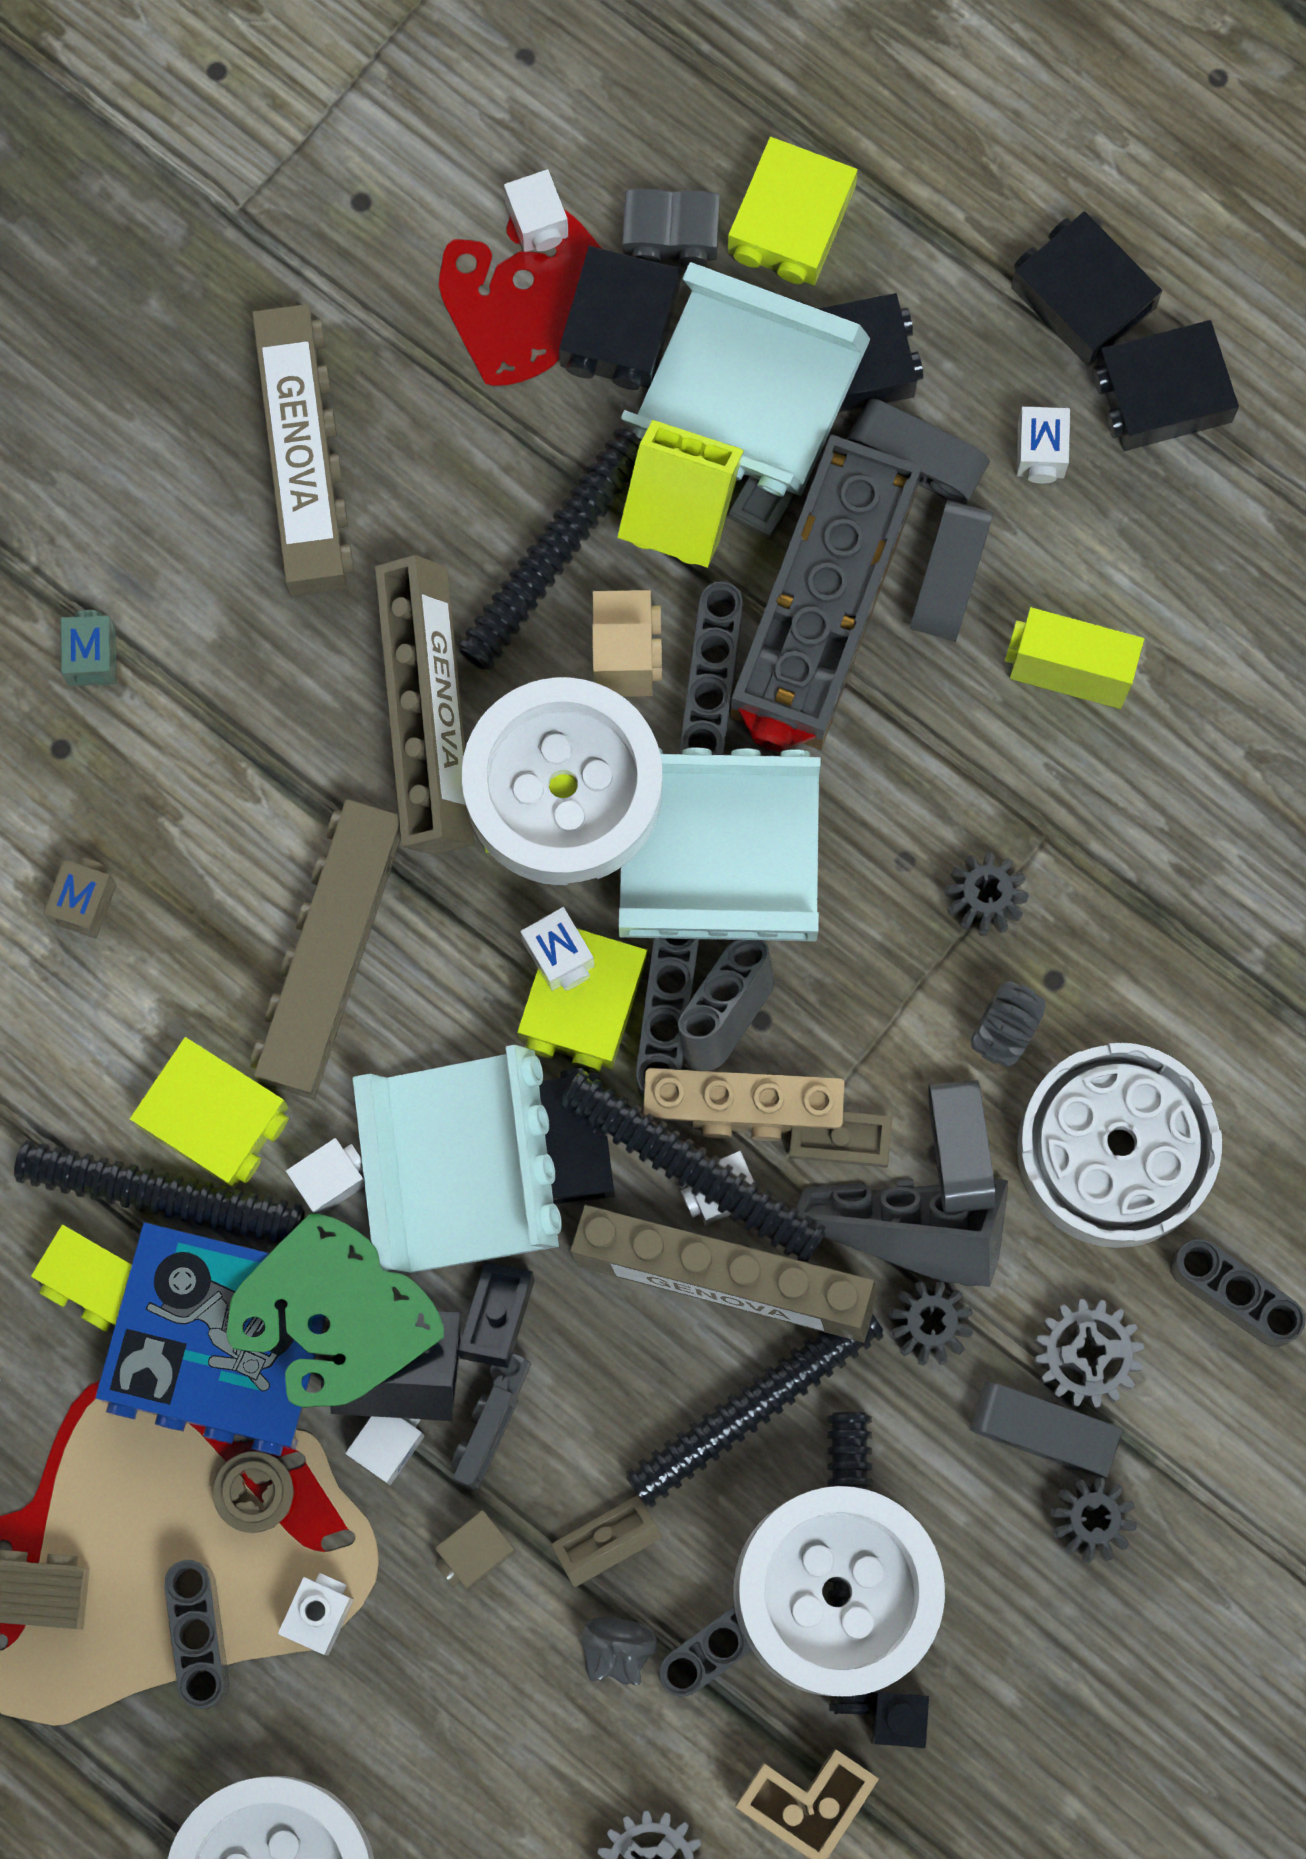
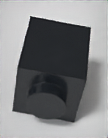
M875 1692L871 1744L926 1748L929 1696Z

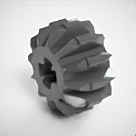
M992 852L986 853L983 866H980L978 860L973 855H970L965 860L967 871L954 867L950 876L957 884L947 885L944 893L945 896L956 899L948 907L949 915H958L965 912L966 915L960 924L963 930L970 928L973 920L980 922L978 928L980 936L987 935L990 922L993 923L999 933L1006 932L1008 929L1006 917L1013 921H1019L1023 912L1016 904L1026 903L1029 897L1028 892L1015 889L1024 883V874L1016 873L1008 876L1007 873L1013 864V861L1009 858L1002 862L1000 868L993 866L995 857ZM986 885L992 887L995 890L993 899L996 902H993L991 897L987 903L978 899L980 892L978 887L980 886L981 891H984Z
M1008 981L1001 985L996 994L993 995L971 1039L972 1049L980 1053L982 1058L993 1064L998 1063L1007 1068L1017 1063L1027 1045L1031 1042L1046 1009L1045 999L1035 994L1034 990L1023 984L1020 986L1012 981Z
M923 1281L917 1282L915 1284V1293L918 1301L909 1293L902 1291L898 1295V1300L909 1311L891 1309L889 1313L890 1319L905 1323L904 1326L896 1327L889 1333L891 1339L908 1337L909 1341L903 1345L900 1354L905 1357L910 1354L915 1346L920 1348L917 1359L918 1364L922 1366L926 1365L930 1350H934L935 1358L939 1365L946 1364L948 1358L945 1345L957 1355H960L965 1350L963 1344L953 1335L964 1338L973 1335V1328L958 1323L959 1320L967 1319L973 1314L972 1308L963 1307L955 1310L953 1306L961 1299L962 1293L956 1290L948 1300L942 1298L945 1289V1283L942 1281L936 1282L932 1296H928L927 1288ZM927 1311L928 1317L933 1312L939 1314L942 1319L938 1326L943 1332L939 1335H935L934 1330L929 1335L922 1332L920 1329L924 1322L920 1316L922 1312Z
M1102 1476L1094 1478L1091 1493L1083 1478L1074 1480V1488L1078 1498L1070 1491L1062 1489L1057 1496L1069 1508L1059 1507L1050 1510L1051 1517L1066 1520V1525L1052 1530L1053 1537L1059 1538L1068 1533L1071 1535L1072 1539L1064 1547V1552L1068 1555L1075 1552L1080 1544H1083L1082 1561L1086 1563L1092 1562L1096 1545L1104 1561L1113 1559V1551L1109 1541L1122 1550L1127 1549L1129 1542L1118 1531L1119 1529L1134 1531L1137 1528L1136 1522L1121 1518L1122 1513L1129 1512L1135 1508L1134 1502L1126 1501L1119 1506L1117 1505L1115 1500L1123 1491V1487L1119 1484L1113 1486L1107 1495L1103 1494L1105 1480ZM1099 1508L1104 1513V1517L1100 1518V1521H1105L1103 1530L1098 1527L1090 1531L1086 1530L1082 1522L1087 1520V1518L1081 1517L1083 1510L1085 1509L1090 1512Z

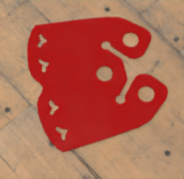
M567 210L564 211L568 220V238L562 239V242L555 247L556 254L549 257L544 253L520 251L496 266L489 286L490 293L485 296L479 293L478 288L484 284L493 257L490 248L480 241L454 239L447 244L444 250L439 276V290L442 300L465 347L487 385L503 386L526 381L550 369L560 358L559 348L588 246L602 249L581 222ZM510 216L506 226L507 235L514 243L521 244ZM470 254L475 257L477 266L472 272L463 273L457 269L456 261L460 255ZM520 270H527L534 277L532 286L527 289H519L514 285L513 277ZM532 349L546 350V353L537 355L534 362L530 361ZM502 362L515 367L513 371L503 370L499 374L496 373Z

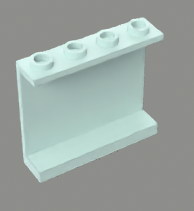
M690 262L683 281L689 286L692 293L638 415L624 410L621 419L633 430V433L636 434L635 436L640 439L644 437L651 421L655 420L744 449L736 480H741L745 474L758 479L757 486L774 495L783 497L785 492L789 491L801 496L869 344L870 337L860 324Z
M659 748L662 762L661 808L655 827L646 843L629 862L621 867L619 937L817 941L819 912H817L818 808L821 757H810V753L804 750H785L780 753V756H761V752L755 749H736L731 752V755H712V751L706 748H687L682 751V754H663V750Z
M511 1045L506 1046V1054L388 1078L374 1074L353 1077L371 1243L378 1252L382 1270L404 1275L559 1247L557 1234L561 1231V1216L557 1206L553 1203L551 1184L555 1181V1167L552 1158L547 1154L545 1134L549 1131V1119L546 1109L541 1105L539 1085L543 1081V1070L538 1057L535 1056V1050Z

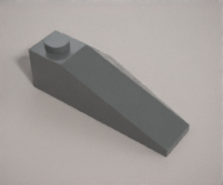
M913 1179L896 1180L897 1187L882 1190H871L864 1183L803 1189L796 1207L799 1209L798 1215L802 1218H805L807 1215L813 1218L811 1224L816 1227L820 1224L826 1227L824 1231L826 1233L825 1238L938 1281L960 1283L964 1286L990 1287L1000 1257L1008 1180L994 1179V1209L946 1213L943 1210L940 1185L914 1187Z

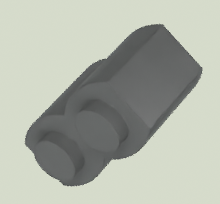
M626 190L622 241L623 254L659 263L660 259L673 258L678 259L679 263L688 266L690 262L704 266L707 264V261L717 260L720 195L706 191Z

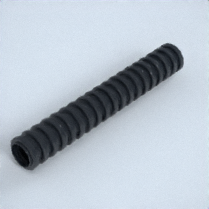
M617 428L613 432L615 439L607 440L605 443L606 451L599 452L596 455L597 463H591L587 467L589 474L581 475L579 478L580 486H574L570 490L572 497L565 498L561 502L563 509L555 510L553 522H546L544 525L546 532L544 534L539 533L535 537L537 544L529 545L527 557H520L518 560L520 567L518 569L513 568L509 572L511 579L509 581L504 580L500 584L502 591L494 592L492 595L493 603L486 604L483 607L485 614L477 616L474 619L476 626L466 630V640L460 639L457 642L459 652L469 662L483 670H491L494 667L492 660L494 657L500 658L502 656V646H509L512 642L511 634L515 635L520 632L519 623L527 622L529 619L528 611H535L537 609L538 603L536 600L545 598L547 595L545 588L553 587L555 584L554 576H560L564 572L562 565L564 563H571L573 560L571 553L579 552L581 549L580 541H586L590 537L588 530L590 528L595 529L599 525L598 517H605L607 514L606 506H612L616 502L614 495L621 494L625 490L623 483L631 482L632 471L642 440L636 437L635 433L621 428Z
M586 1071L575 1076L560 1100V1109L563 1111L573 1110L574 1118L577 1120L582 1117L587 1120L586 1125L590 1128L596 1125L600 1128L599 1134L603 1137L610 1134L613 1136L612 1142L619 1145L622 1142L626 1145L628 1153L631 1154L634 1151L639 1153L640 1161L650 1160L653 1162L652 1168L658 1171L662 1168L666 1171L665 1177L671 1179L673 1176L679 1179L678 1185L684 1188L688 1185L692 1188L691 1194L694 1196L702 1194L705 1196L704 1202L708 1205L712 1202L719 1205L717 1210L720 1213H724L727 1210L732 1214L731 1220L734 1222L740 1219L745 1222L744 1228L748 1231L752 1227L758 1231L757 1237L763 1239L767 1236L771 1239L770 1245L774 1248L778 1245L784 1247L783 1253L790 1256L793 1253L798 1257V1261H809L826 1234L824 1232L826 1229L824 1225L820 1224L816 1227L811 1224L813 1218L808 1215L802 1218L798 1215L799 1209L793 1207L791 1210L785 1207L786 1201L782 1198L777 1202L771 1198L773 1192L770 1190L765 1191V1193L760 1191L759 1183L756 1181L752 1184L745 1181L747 1176L743 1173L737 1176L732 1172L733 1166L730 1164L723 1167L719 1164V1157L714 1156L711 1159L706 1156L707 1150L701 1147L697 1150L693 1147L694 1141L691 1139L683 1141L680 1139L681 1133L679 1131L669 1132L667 1130L668 1124L665 1122L655 1123L654 1115L651 1113L646 1116L641 1113L642 1108L638 1105L632 1108L628 1105L629 1099L625 1096L618 1099L615 1097L616 1091L609 1088L606 1091L601 1088L602 1082L598 1079L594 1082L589 1080V1073Z
M26 1140L20 1146L14 1166V1176L18 1183H25L26 1180H30L31 1186L39 1187L43 1183L47 1190H54L56 1187H60L61 1193L69 1194L73 1190L77 1197H84L85 1194H90L91 1200L99 1201L103 1197L106 1203L111 1205L115 1201H120L121 1207L128 1208L133 1204L135 1209L141 1212L145 1208H150L151 1214L158 1215L160 1211L165 1212L166 1218L172 1219L175 1215H179L183 1222H188L192 1218L195 1219L196 1225L200 1226L204 1225L205 1222H209L213 1229H218L222 1225L225 1226L226 1232L230 1233L234 1232L235 1229H239L243 1236H248L252 1232L255 1233L256 1239L260 1240L264 1239L265 1236H269L272 1243H278L280 1239L284 1240L305 1217V1209H303V1204L295 1203L294 1207L288 1206V1200L281 1199L279 1203H275L271 1196H265L264 1200L258 1199V1193L251 1192L249 1196H246L242 1189H235L233 1193L229 1192L228 1186L221 1185L219 1189H216L212 1182H205L204 1185H199L198 1179L191 1178L189 1182H186L182 1175H175L174 1178H169L168 1172L161 1171L159 1175H156L152 1168H145L144 1171H139V1166L131 1164L129 1168H126L122 1161H115L114 1164H109V1159L101 1157L97 1161L94 1160L93 1154H85L84 1157H80L79 1151L71 1150L67 1154L63 1147H56L54 1150H50L49 1144L41 1143L37 1147L33 1140Z
M872 1314L864 1343L817 1330L814 1340L811 1341L809 1338H806L803 1341V1348L800 1350L796 1347L791 1349V1356L788 1359L784 1357L779 1358L777 1361L779 1365L774 1369L768 1366L765 1369V1376L761 1378L756 1375L752 1378L754 1384L750 1387L745 1384L742 1385L739 1395L730 1394L727 1397L729 1402L724 1406L721 1403L715 1405L716 1412L711 1415L708 1412L702 1415L703 1421L699 1424L693 1421L689 1424L690 1431L686 1434L683 1431L677 1433L678 1439L673 1443L670 1440L664 1443L665 1449L661 1452L655 1449L651 1452L653 1458L648 1462L642 1459L638 1462L640 1467L637 1470L633 1471L632 1468H629L626 1471V1479L635 1492L639 1494L643 1503L653 1508L657 1505L655 1499L659 1496H662L664 1499L667 1498L670 1488L674 1486L676 1489H679L682 1486L680 1482L682 1479L687 1477L691 1480L695 1477L693 1471L697 1468H700L702 1471L705 1470L708 1460L712 1458L714 1461H717L720 1458L719 1452L723 1449L727 1452L732 1450L733 1446L731 1443L735 1440H738L740 1443L743 1442L746 1432L750 1430L752 1433H755L758 1430L757 1424L761 1421L765 1424L770 1422L769 1415L773 1412L777 1415L781 1414L784 1404L793 1405L796 1402L794 1397L799 1393L802 1396L808 1394L807 1387L811 1384L815 1387L819 1386L822 1376L825 1375L829 1378L834 1374L833 1368L838 1366L842 1369L846 1366L845 1359L849 1356L855 1359L859 1356L858 1350L863 1347L867 1350L871 1347V1340L875 1338L880 1341L884 1337L882 1333L883 1328Z
M834 1412L832 1415L827 1416V1423L832 1424V1431L827 1432V1439L832 1440V1447L827 1448V1454L832 1455V1462L827 1464V1470L832 1471V1478L827 1480V1486L855 1487L868 1490V1487L873 1485V1480L867 1478V1471L872 1470V1463L867 1462V1455L872 1454V1447H867V1440L872 1438V1432L867 1431V1424L872 1423V1416L867 1415L865 1412ZM832 1577L828 1579V1582L833 1583V1590L828 1591V1598L833 1599V1607H842L851 1596L848 1584L840 1577ZM874 1692L855 1696H834V1704H829V1711H834V1714H870V1712L875 1710V1705L869 1704V1695H874Z

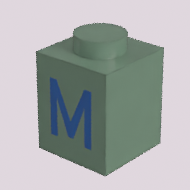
M81 610L75 612L74 617H61V674L68 686L117 684L116 628L110 616H103L102 612L96 610Z

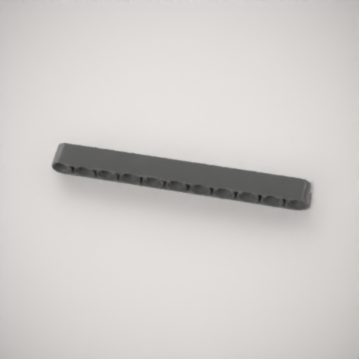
M725 581L714 582L708 585L702 591L699 600L679 754H682L684 749L689 748L693 741L704 738L710 740L716 747L712 755H724L743 609L742 595L739 589ZM716 601H725L733 607L734 611L726 617H717L709 612L708 607ZM717 646L725 650L728 657L720 663H710L703 658L702 653L709 647ZM711 692L719 696L722 703L713 710H706L697 705L695 701L697 697L703 693ZM654 938L636 1068L637 1090L643 1099L645 1093L644 1078L647 1069L682 1070L684 1051L680 1033L678 1032V1035L669 1042H661L656 1040L650 1031L653 1025L661 1020L671 1021L678 1028L679 1018L692 999L699 939H690L681 946H674L669 944L665 938ZM666 973H676L683 978L685 985L679 992L668 994L658 987V979Z

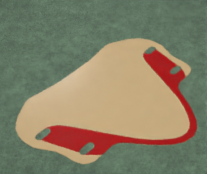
M100 1380L88 1386L71 1405L59 1428L39 1488L33 1500L20 1511L0 1516V1541H9L12 1545L11 1551L27 1552V1562L47 1564L48 1554L78 1557V1567L90 1568L84 1627L81 1630L0 1623V1634L5 1635L8 1639L7 1647L0 1650V1713L53 1726L65 1725L134 1693L176 1681L164 1584L168 1570L175 1563L182 1560H194L207 1565L214 1574L227 1665L245 1660L312 1650L278 1634L303 1577L316 1581L319 1573H322L347 1585L343 1594L354 1599L342 1625L343 1627L363 1606L376 1583L379 1566L378 1547L368 1519L339 1488L330 1469L326 1454L314 1435L306 1431L296 1430L294 1437L298 1440L296 1450L283 1447L281 1456L269 1454L278 1458L300 1452L305 1456V1463L302 1467L289 1471L294 1488V1496L289 1513L272 1529L258 1533L242 1532L229 1526L218 1514L213 1500V1486L218 1472L231 1458L245 1452H261L252 1449L253 1441L247 1443L233 1441L232 1444L209 1439L203 1437L205 1427L186 1423L184 1432L155 1425L157 1415L137 1411L135 1420L106 1412L108 1403L95 1398ZM246 1473L242 1474L246 1481L244 1483L246 1492L241 1495V1499L234 1502L235 1505L240 1502L252 1501L261 1508L262 1512L266 1509L262 1504L264 1503L262 1493L268 1490L267 1487L273 1484V1481L267 1484L265 1482L256 1484L247 1477ZM350 1530L355 1535L353 1544L343 1548L326 1551L321 1546L322 1539L330 1534ZM195 1569L185 1571L178 1580V1589L185 1598L196 1596L203 1586L202 1576ZM195 1620L187 1626L185 1640L191 1648L199 1649L207 1643L210 1631L206 1623L202 1620Z

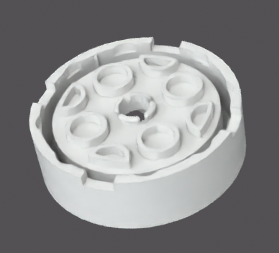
M556 677L520 686L504 695L484 713L467 742L462 763V788L470 822L480 842L499 863L510 871L529 880L543 884L568 885V883L582 882L594 878L600 879L621 868L639 852L651 835L659 816L662 802V762L654 734L643 716L629 701L613 690L595 682L577 678ZM562 774H571L578 783L576 792L568 798L554 796L549 789L552 778Z
M1109 1043L1108 1045L1094 1047L1082 1052L1079 1051L1069 1056L1053 1068L1041 1081L1032 1095L1020 1122L1017 1138L1018 1165L1030 1198L1040 1212L1057 1228L1080 1241L1092 1245L1113 1248L1133 1247L1155 1241L1167 1235L1196 1211L1207 1197L1216 1180L1222 1155V1134L1211 1104L1212 1100L1202 1083L1182 1063L1159 1050L1132 1043ZM1122 1129L1130 1133L1135 1143L1133 1152L1126 1156H1115L1112 1154L1113 1152L1107 1144L1110 1132Z
M835 1486L812 1490L792 1498L773 1510L757 1525L739 1556L735 1570L733 1598L740 1630L760 1663L768 1671L788 1685L808 1693L823 1696H855L875 1692L891 1685L910 1672L920 1662L930 1648L940 1627L945 1602V1583L941 1562L934 1544L921 1524L907 1510L876 1492L862 1488ZM832 1577H840L849 1586L851 1596L842 1607L830 1606L823 1598L822 1588L824 1583Z
M266 1776L234 1783L203 1801L183 1823L171 1846L168 1859H374L368 1836L360 1821L348 1806L333 1793L313 1783L294 1777Z

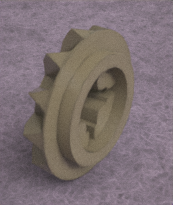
M245 1452L231 1458L218 1472L213 1486V1500L220 1517L232 1528L247 1533H258L274 1528L289 1513L294 1496L290 1472L278 1459L262 1452ZM246 1473L247 1477L256 1484H262L263 1482L267 1484L273 1481V1484L267 1487L268 1490L262 1493V1499L264 1500L262 1504L266 1509L262 1512L261 1508L252 1501L240 1502L235 1505L234 1502L241 1499V1495L246 1492L244 1484L246 1481L242 1474Z

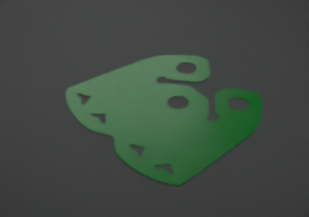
M309 1214L241 1283L231 1299L226 1332L228 1343L233 1349L262 1353L270 1351L279 1342L278 1309L275 1308L274 1304L277 1300L283 1299L288 1303L285 1308L287 1334L303 1349L313 1354L334 1356L340 1353L343 1354L346 1360L341 1365H337L333 1361L298 1359L287 1367L285 1380L288 1401L295 1406L304 1408L348 1404L368 1393L444 1338V1327L441 1317L425 1292L407 1276L382 1270L375 1246L361 1233L348 1224L321 1214ZM317 1227H322L325 1232H333L336 1236L321 1239ZM349 1246H353L355 1253L363 1257L362 1261L348 1258ZM392 1288H397L400 1295L408 1296L409 1300L394 1301ZM419 1313L423 1314L424 1323L430 1327L429 1330L415 1326ZM318 1314L326 1316L330 1321L328 1331L323 1334L311 1332L308 1328V1320L312 1316ZM256 1317L265 1323V1330L262 1335L249 1337L244 1333L242 1327L247 1319ZM308 1373H318L324 1379V1387L316 1393L307 1392L302 1387L303 1377Z

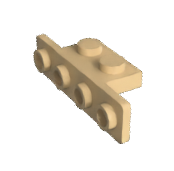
M649 1068L646 1070L643 1115L646 1116L651 1113L655 1116V1119L693 1121L692 1129H702V1136L708 1138H731L732 1131L752 1132L751 1138L754 1140L779 1141L781 1140V1134H791L792 1127L840 1129L843 1124L844 1081L839 1078Z

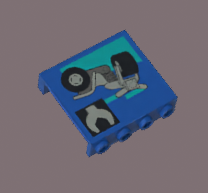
M144 1222L95 1397L102 1402L108 1403L106 1412L134 1420L136 1419L137 1411L157 1415L155 1425L184 1432L186 1423L205 1427L203 1437L229 1444L233 1443L235 1435L253 1439L252 1449L281 1456L283 1447L296 1450L298 1440L294 1437L302 1407L295 1406L288 1401L285 1372L293 1361L298 1359L315 1360L316 1354L308 1353L287 1334L285 1308L288 1303L280 1299L274 1304L275 1308L278 1309L279 1342L270 1351L262 1353L233 1349L228 1343L226 1335L232 1296L241 1283L270 1253ZM321 1314L312 1316L308 1320L309 1330L314 1334H322L326 1316ZM252 1317L243 1323L242 1328L249 1337H258L264 1332L265 1323L260 1318ZM311 1373L305 1375L301 1382L302 1387L306 1391Z

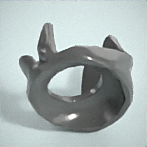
M611 1617L594 1618L585 1624L579 1638L585 1653L587 1673L589 1679L593 1682L610 1676L622 1684L628 1685L631 1683L638 1686L641 1683V1668L649 1656L657 1652V1638L652 1630L644 1624L626 1619Z

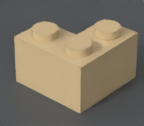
M651 590L593 591L594 682L613 690L622 697L653 696L652 681H662L661 639H652V635L661 634V606H651Z
M836 1749L832 1750L806 1792L762 1763L735 1807L809 1859H828L879 1778Z

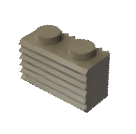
M0 1550V1623L83 1630L90 1568L78 1567L77 1556L48 1554L47 1564L27 1562V1552Z

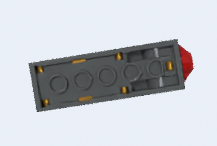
M830 435L732 696L731 719L745 723L753 741L757 745L775 752L789 750L801 744L822 750L915 498L922 469L921 465Z

